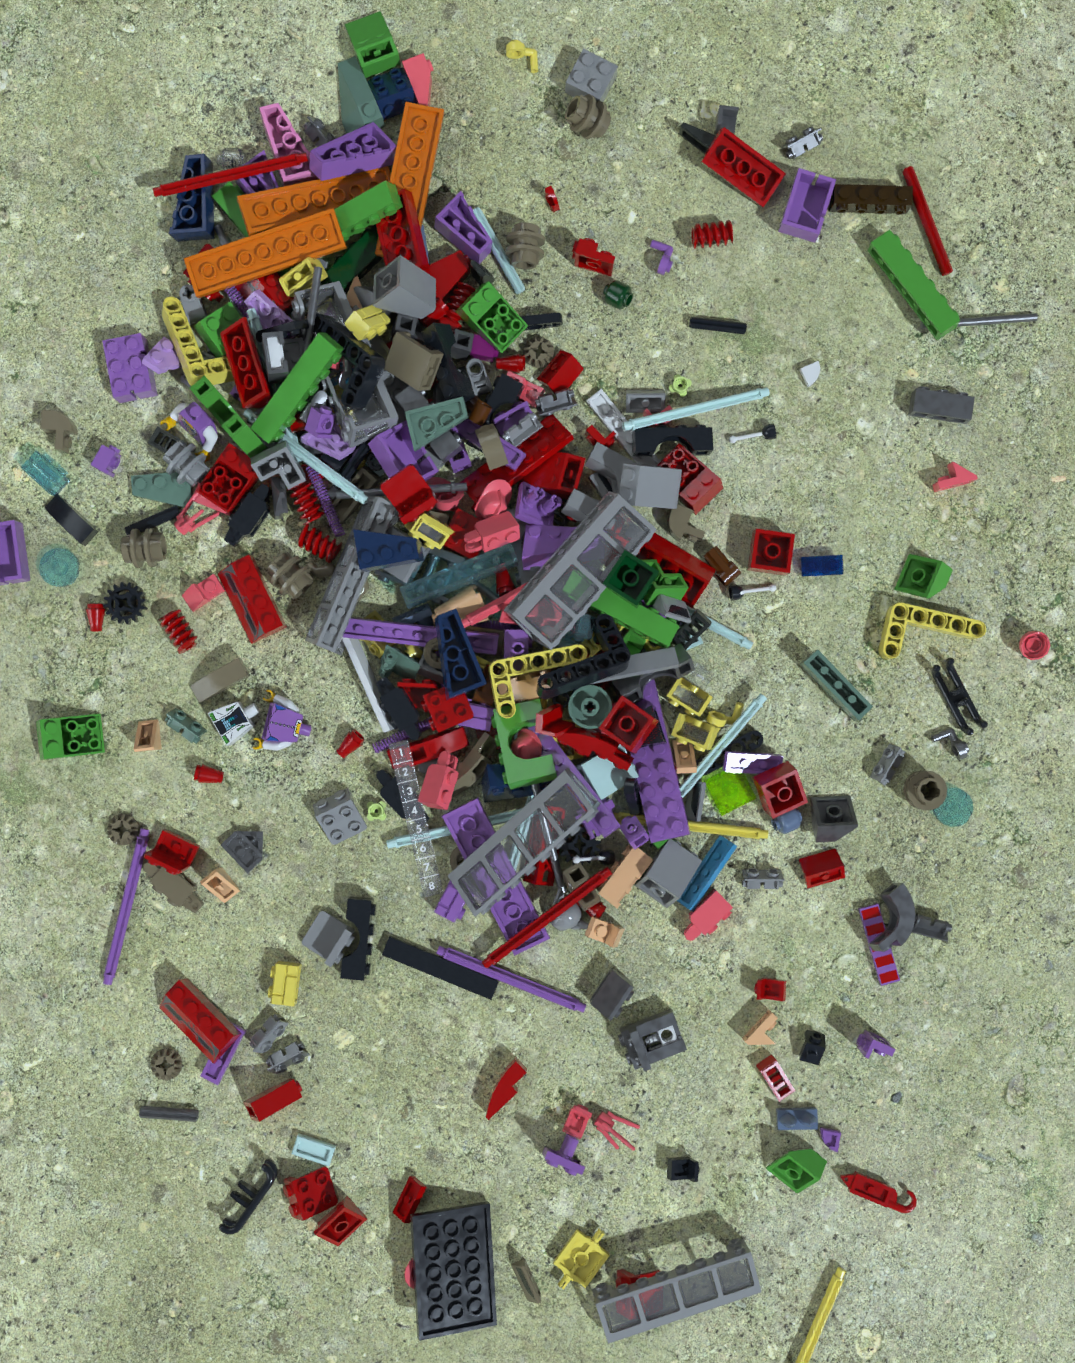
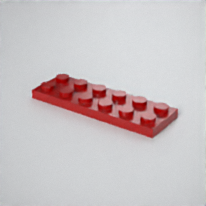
M553 414L540 421L543 425L541 429L516 447L526 453V457L516 471H513L506 465L489 470L487 463H485L460 483H467V491L465 492L477 504L488 483L493 480L502 479L512 487L573 441V435Z

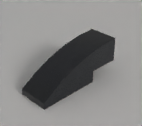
M56 494L44 507L71 536L84 546L99 532L59 494Z

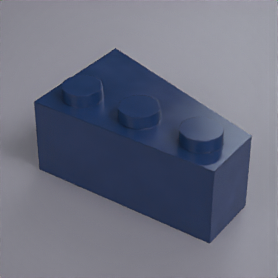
M353 529L359 569L368 572L424 561L421 541L416 538Z

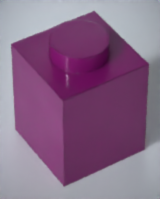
M474 334L470 358L493 363L494 357L498 358L499 351L480 335Z

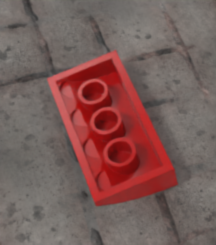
M725 127L719 130L701 161L761 207L766 205L786 175L784 171Z
M404 188L398 191L403 207L397 210L394 215L380 219L381 221L376 224L385 266L401 255L420 269L426 270L430 267L412 192Z

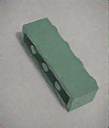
M818 649L810 653L800 663V666L853 721H859L873 707Z

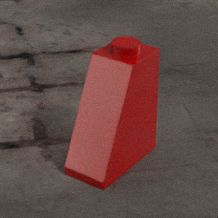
M461 250L430 264L429 269L423 270L436 279V299L439 297L444 303L453 295V290L457 289V283L463 282L470 274V259L467 254L463 255Z
M288 1079L245 1100L243 1103L251 1120L260 1122L302 1098L300 1093L302 1092V1087L298 1081Z

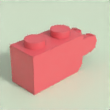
M506 511L476 522L475 530L464 535V542H466L465 551L474 553V551L483 550L485 553L520 540V529L518 522L512 514Z
M446 750L440 753L437 764H431L427 769L418 802L429 808L448 810L459 774L456 771L457 757L450 755Z
M715 889L698 904L693 912L689 913L691 923L683 933L686 940L693 941L701 933L704 935L708 933L710 935L717 929L718 926L716 924L721 919L724 921L731 915L732 912L730 910L733 907Z

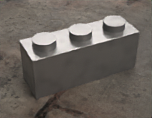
M921 386L911 393L908 416L967 424L972 420L975 397L969 396L968 393L964 392L952 394L948 390L940 389L933 391L929 387Z

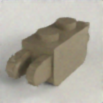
M148 862L144 864L143 870L152 878L149 881L153 885L152 888L157 893H163L168 897L167 901L174 907L184 906L194 913L203 906L204 902L195 893L197 891V884L184 873L173 875L160 865L154 866Z

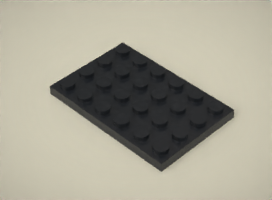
M485 1201L410 1214L418 1340L422 1341L496 1326L497 1315L490 1203Z

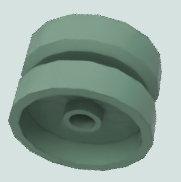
M594 685L580 687L570 697L568 703L569 715L573 722L582 728H598L612 710L611 699L608 693L601 687ZM588 703H592L594 705V709L592 711H589L586 706Z

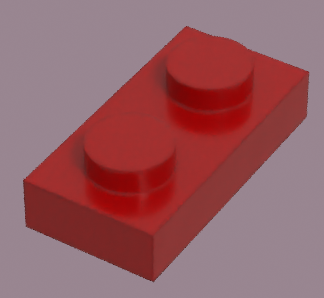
M409 1176L393 1210V1213L403 1223L410 1224V1214L415 1213L427 1188L415 1176Z

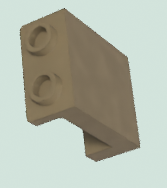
M396 332L392 339L390 351L386 356L385 370L417 391L430 390L444 354L439 350L426 348L412 339L409 332Z

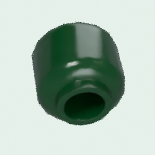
M618 280L607 284L603 291L605 302L619 310L628 307L633 299L631 287Z

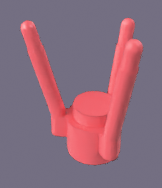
M196 491L181 513L176 516L177 521L174 523V526L183 535H186L188 532L192 533L196 528L220 515V512H216L196 524L194 520L204 512L203 509L199 510L192 517L189 515L184 516L199 494Z
M602 1111L594 1122V1125L597 1126L596 1129L616 1149H619V1146L607 1132L612 1133L634 1151L635 1147L612 1128L615 1123L612 1119L637 1129L640 1126L616 1116L610 1111L607 1113Z

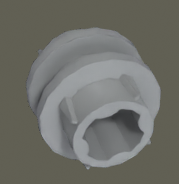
M178 441L162 458L168 464L166 472L169 475L176 471L179 474L176 481L179 484L186 481L192 487L197 485L210 470L204 463L207 456L204 453L198 456L194 454L196 446L193 443L186 446L181 441Z

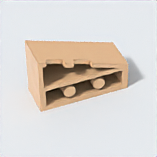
M557 667L510 676L515 704L521 703L523 700L539 699L536 692L538 678L545 673L557 670ZM504 683L497 686L500 695L506 693L507 686ZM542 685L544 688H550L549 685Z
M628 845L621 853L623 855L622 859L619 862L616 860L611 865L610 870L613 874L607 878V881L598 886V894L617 909L621 905L619 902L626 894H629L632 890L631 887L640 879L653 861L640 848L634 850L632 846Z

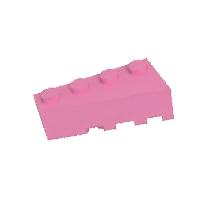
M279 103L259 107L261 120L274 158L294 153H307L308 162L278 170L283 187L318 180L319 178L309 169L310 152L305 148L300 136L295 132Z

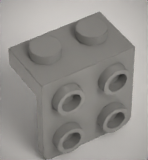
M349 788L339 790L334 795L326 799H320L317 803L313 804L315 818L333 845L367 829L364 819L354 804Z
M321 911L304 936L302 945L326 959L324 963L332 967L334 963L339 964L344 956L341 953L345 946L349 947L355 937L352 934L355 929L326 911Z

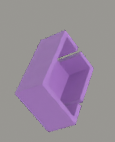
M799 168L792 184L778 232L815 243L823 225L836 179L819 174L815 185H811L816 173Z
M141 333L102 340L113 398L119 403L137 400L136 395L140 399L158 396L153 370L142 364L143 358L149 352L147 339Z
M407 420L394 426L392 429L390 428L378 434L368 443L388 478L409 464H413L425 481L439 472L430 456L426 457L421 463H417L427 451L424 447L416 452L414 451Z
M16 520L0 522V586L8 585L9 583L30 581L23 523Z

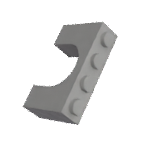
M597 442L584 466L604 476L611 484L612 491L619 494L623 463H637ZM573 489L561 513L581 523L601 500L593 499ZM612 518L603 529L605 531L607 529L611 530L616 519Z

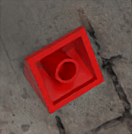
M346 1196L317 1223L314 1234L339 1246L367 1220V1217Z

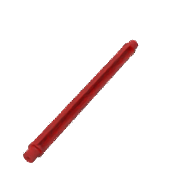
M306 152L294 153L160 184L159 187L153 188V193L155 197L162 195L165 197L301 165V163L308 162Z
M606 867L602 871H598L507 940V942L488 954L487 958L482 961L484 967L489 968L491 965H495L512 950H515L548 925V923L607 881V878L613 874L610 868Z

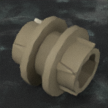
M591 94L575 96L566 108L565 121L569 123L570 130L575 133L580 132L581 137L585 139L602 137L610 125L611 116L610 112L607 111L606 103L600 100L596 102L595 97Z
M527 222L515 224L512 232L507 234L506 240L511 246L506 248V256L510 258V265L515 268L524 270L534 269L539 265V260L544 258V250L539 247L545 244V237L541 234V228L536 224Z
M146 528L144 535H141L139 529H132L130 535H125L121 538V554L124 562L133 563L135 568H142L144 561L147 562L149 567H155L157 562L165 560L167 544L163 533H155L152 528Z
M288 552L278 556L269 565L267 573L272 577L270 583L273 586L279 583L282 585L279 591L281 595L288 594L292 599H296L309 589L313 584V578L309 574L311 571L310 567L304 566L300 568L298 565L302 559L298 555L292 557Z
M920 770L913 772L907 777L903 793L906 801L914 808L933 810L945 801L947 786L939 774L933 771ZM923 784H926L929 788L928 796H924L921 793Z

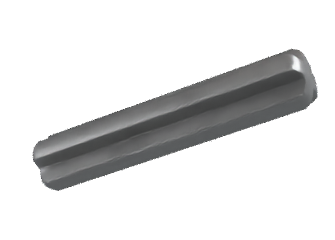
M141 1106L139 1117L196 1122L199 1118V1111Z

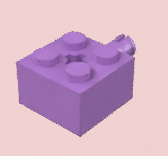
M505 630L504 658L528 654V648H532L533 640L523 630ZM519 659L513 662V669L516 671L522 669V661Z

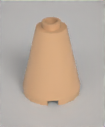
M470 585L434 609V614L431 615L434 624L435 618L438 615L453 609H457L462 620L466 615L483 607L484 602L480 593L474 591L477 588L476 585ZM487 617V618H485L484 620H482V621H480V622H478V623L486 622V621H488L489 619H488V617Z

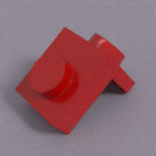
M591 424L586 429L585 438L592 446L598 442L610 448L615 442L616 433L612 431L604 438Z
M764 977L758 979L754 987L757 1000L785 1001L786 980Z

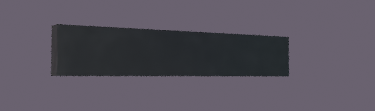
M389 936L382 953L387 958L492 1000L499 980L446 960L443 957L392 936Z

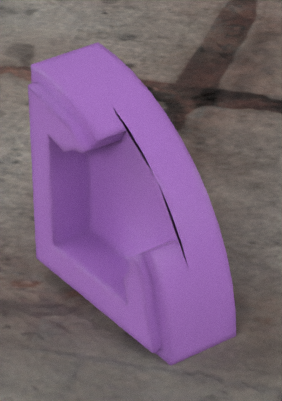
M820 1127V1135L825 1145L831 1150L838 1152L841 1136L840 1130Z

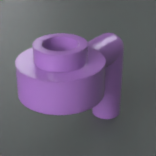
M652 240L650 247L664 252L657 273L665 275V272H670L673 261H670L673 247Z

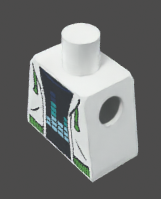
M235 702L211 711L208 715L226 746H231L255 726L251 718L259 714L260 711L255 703L244 707L242 702Z

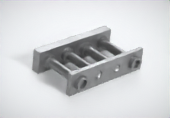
M436 547L430 549L428 552L430 560L419 586L404 583L384 569L383 571L375 570L374 573L380 581L389 583L390 580L432 597L433 602L442 605L449 600L444 595L455 569L458 566L463 568L466 560L443 549L440 550ZM441 559L447 562L448 567L436 594L426 590L436 563Z

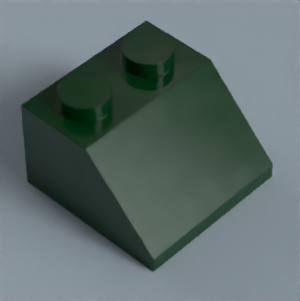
M624 550L602 584L617 596L638 608L659 576V571Z

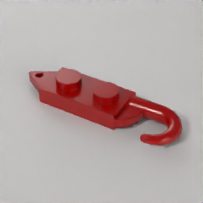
M856 1171L853 1174L840 1175L850 1193L900 1213H910L916 1207V1196L910 1190H907V1194L911 1197V1203L905 1206L897 1203V1192L890 1185Z

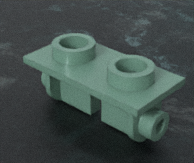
M175 708L166 714V725L177 733L183 728L184 731L181 736L191 743L197 744L201 740L200 736L207 732L199 722L192 720L182 710Z

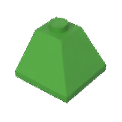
M909 554L894 590L929 599L946 588L953 569L943 561Z
M812 1149L796 1150L784 1154L769 1164L766 1169L798 1194L821 1179L827 1161Z

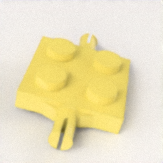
M598 1228L594 1236L589 1237L577 1229L553 1261V1264L564 1273L563 1278L558 1283L560 1288L562 1286V1289H565L570 1280L578 1282L586 1288L610 1256L609 1252L598 1243L605 1235L603 1230L601 1231Z

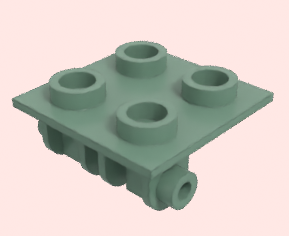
M387 644L380 661L379 675L382 678H388L394 672L404 679L415 680L421 665L415 659L405 656L397 648Z

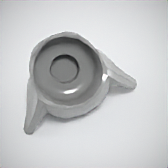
M562 888L558 889L553 906L565 897ZM574 904L550 922L559 931L587 929L589 925L581 919L582 913L578 904Z

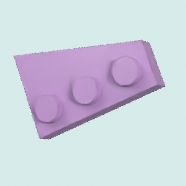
M260 289L253 291L244 301L248 309L255 308L263 329L293 321ZM288 333V337L284 339L295 338L297 335L290 336V333Z

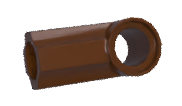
M476 395L465 403L469 419L480 426L484 424L493 409Z
M717 546L713 547L703 556L707 563L716 569L715 575L724 586L729 585L741 575L739 568L732 561H729Z
M486 664L483 675L487 684L476 689L473 700L492 706L494 697L488 672L489 664ZM494 665V674H501L502 668Z

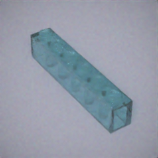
M509 543L399 588L407 608L410 609L518 566V559L512 544Z

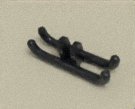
M950 657L946 659L945 666L956 687L955 689L949 691L940 674L941 668L939 665H934L931 668V673L960 729L966 735L971 736L974 730L967 725L958 707L966 705L972 719L980 728H986L988 723L979 715L953 665L954 659Z
M266 1159L261 1166V1170L266 1173L267 1179L259 1190L243 1180L238 1182V1187L248 1194L252 1200L233 1190L230 1196L246 1209L236 1221L225 1218L222 1224L219 1225V1230L227 1235L238 1233L271 1188L278 1172L276 1164L271 1159Z

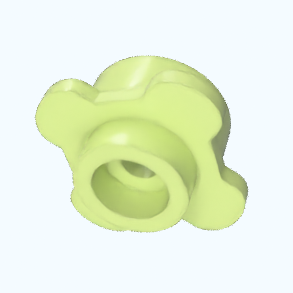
M677 374L674 376L673 384L669 386V390L672 393H678L680 397H685L687 389L691 386L692 382L690 379Z
M384 801L379 803L368 802L367 819L369 821L374 819L385 820L386 803Z

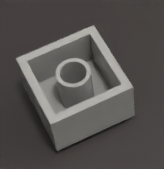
M583 48L566 81L565 93L572 97L591 94L595 97L596 102L599 100L604 102L617 77L618 66Z

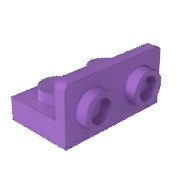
M519 401L512 405V409L505 412L503 410L495 415L493 424L501 437L504 431H507L515 424L518 425L519 421L527 413H532L528 402L522 403V401Z
M866 1029L857 1039V1048L868 1059L872 1051L881 1056L886 1054L893 1056L896 1050L887 1039Z

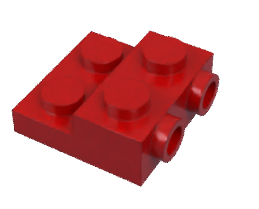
M579 238V241L575 240L572 250V259H575L574 266L611 277L615 256L608 251L599 252V243H595L593 239Z

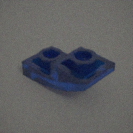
M843 555L801 557L802 577L844 574Z

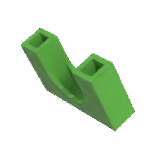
M205 375L189 388L250 459L267 448Z
M540 698L515 704L516 712L510 718L501 717L496 709H493L494 716L491 717L493 728H497L498 732L495 735L497 747H501L502 752L498 754L499 761L505 767V772H502L504 784H508L511 790L557 778L552 754L533 759H522L511 752V741L515 734L521 729L536 726V713L543 710ZM510 705L501 707L502 714H508L511 711Z

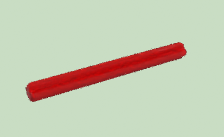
M909 166L902 173L907 186H913V201L942 276L949 275L953 271L914 167Z

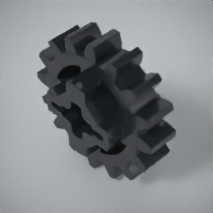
M121 582L120 587L114 584V591L107 590L110 596L104 597L108 603L104 604L103 607L109 608L106 615H112L111 620H118V623L122 625L124 621L127 625H131V620L139 622L137 617H144L142 610L148 609L144 606V603H147L148 600L143 599L146 593L143 591L139 592L141 587L137 585L134 587V584L130 582L127 585ZM123 591H129V592H126V593L123 594V595H120V594H119L120 592H123ZM122 600H126L131 608L125 607ZM127 612L133 613V614H131V615H129V616H123V615H125Z
M584 825L574 834L570 842H567L570 836L568 834L564 838L566 842L559 848L563 849L560 855H566L565 861L572 860V865L576 863L573 862V856L567 850L573 849L576 852V856L579 857L596 856L594 852L600 851L596 847L597 844L601 843L600 840L595 838L590 840L582 837L581 831L587 833ZM578 837L581 842H584L580 851L574 846L578 842ZM592 847L591 851L585 856L584 852L587 848Z

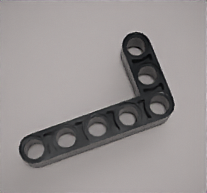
M316 313L313 332L316 334L327 333L344 348L340 354L355 365L342 393V404L349 408L364 409L385 369V360L362 340L358 341L353 333L336 319L328 315Z
M600 614L596 618L594 634L604 653L541 675L538 678L536 690L540 698L550 699L621 673L628 668L630 652L610 615ZM616 658H622L624 661H618ZM598 665H604L606 668H600ZM584 671L587 675H582L580 672ZM561 678H567L569 681H562ZM542 685H549L550 688H544Z

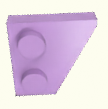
M163 337L142 360L143 365L157 374L165 373L168 370H175L181 366L174 344L166 337Z
M335 422L331 430L332 439L316 438L309 432L301 436L302 443L338 460H342L356 450V446L349 448L348 443L343 441L341 429Z

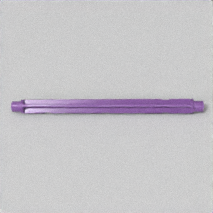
M141 828L140 834L137 836L103 974V984L112 985L113 978L116 975L143 859L149 841L148 835L150 830Z
M439 945L436 954L443 956L446 960L573 1011L584 1012L586 1004L579 1002V999L494 965L485 968L481 960Z

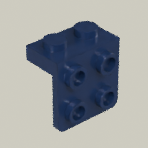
M394 68L390 72L376 75L368 80V85L377 102L383 121L402 114L406 102L418 104L413 87L403 68Z

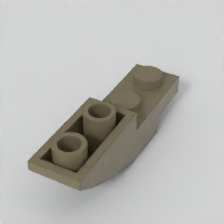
M484 732L462 763L458 761L456 771L459 774L452 798L472 786L484 774L487 764H493L489 758L497 749L495 738Z

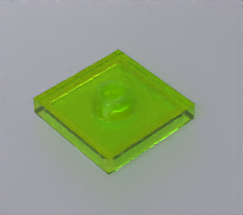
M721 771L704 780L721 816L757 799L744 773Z

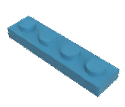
M719 835L677 901L693 912L737 846Z

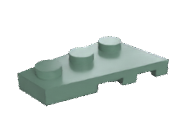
M463 396L405 411L415 452L469 418Z
M177 472L170 475L168 473L131 476L132 495L143 499L185 507L192 497L193 491L192 486L185 481L179 484L176 481L179 476ZM192 503L189 509L194 510V503Z

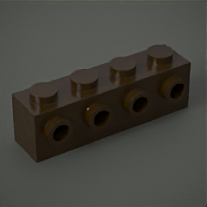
M835 184L830 199V212L907 214L912 207L913 186Z

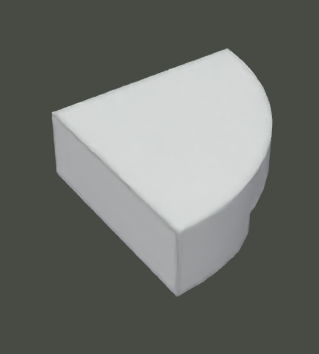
M819 361L800 369L807 388L819 376Z

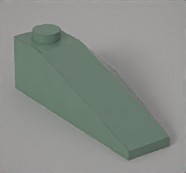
M356 56L339 62L341 118L346 134L372 122L380 129L384 128L382 114Z

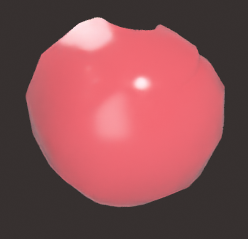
M1037 630L1028 631L1021 637L1019 649L1022 655L1030 660L1041 659L1048 654L1050 641L1043 632Z

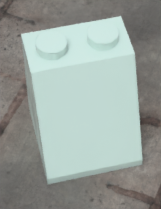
M619 744L618 749L627 754L626 749ZM596 754L575 766L601 800L622 788L626 777H639L635 771L636 766L633 763L628 771H626L625 769H618L613 765V762L601 759Z

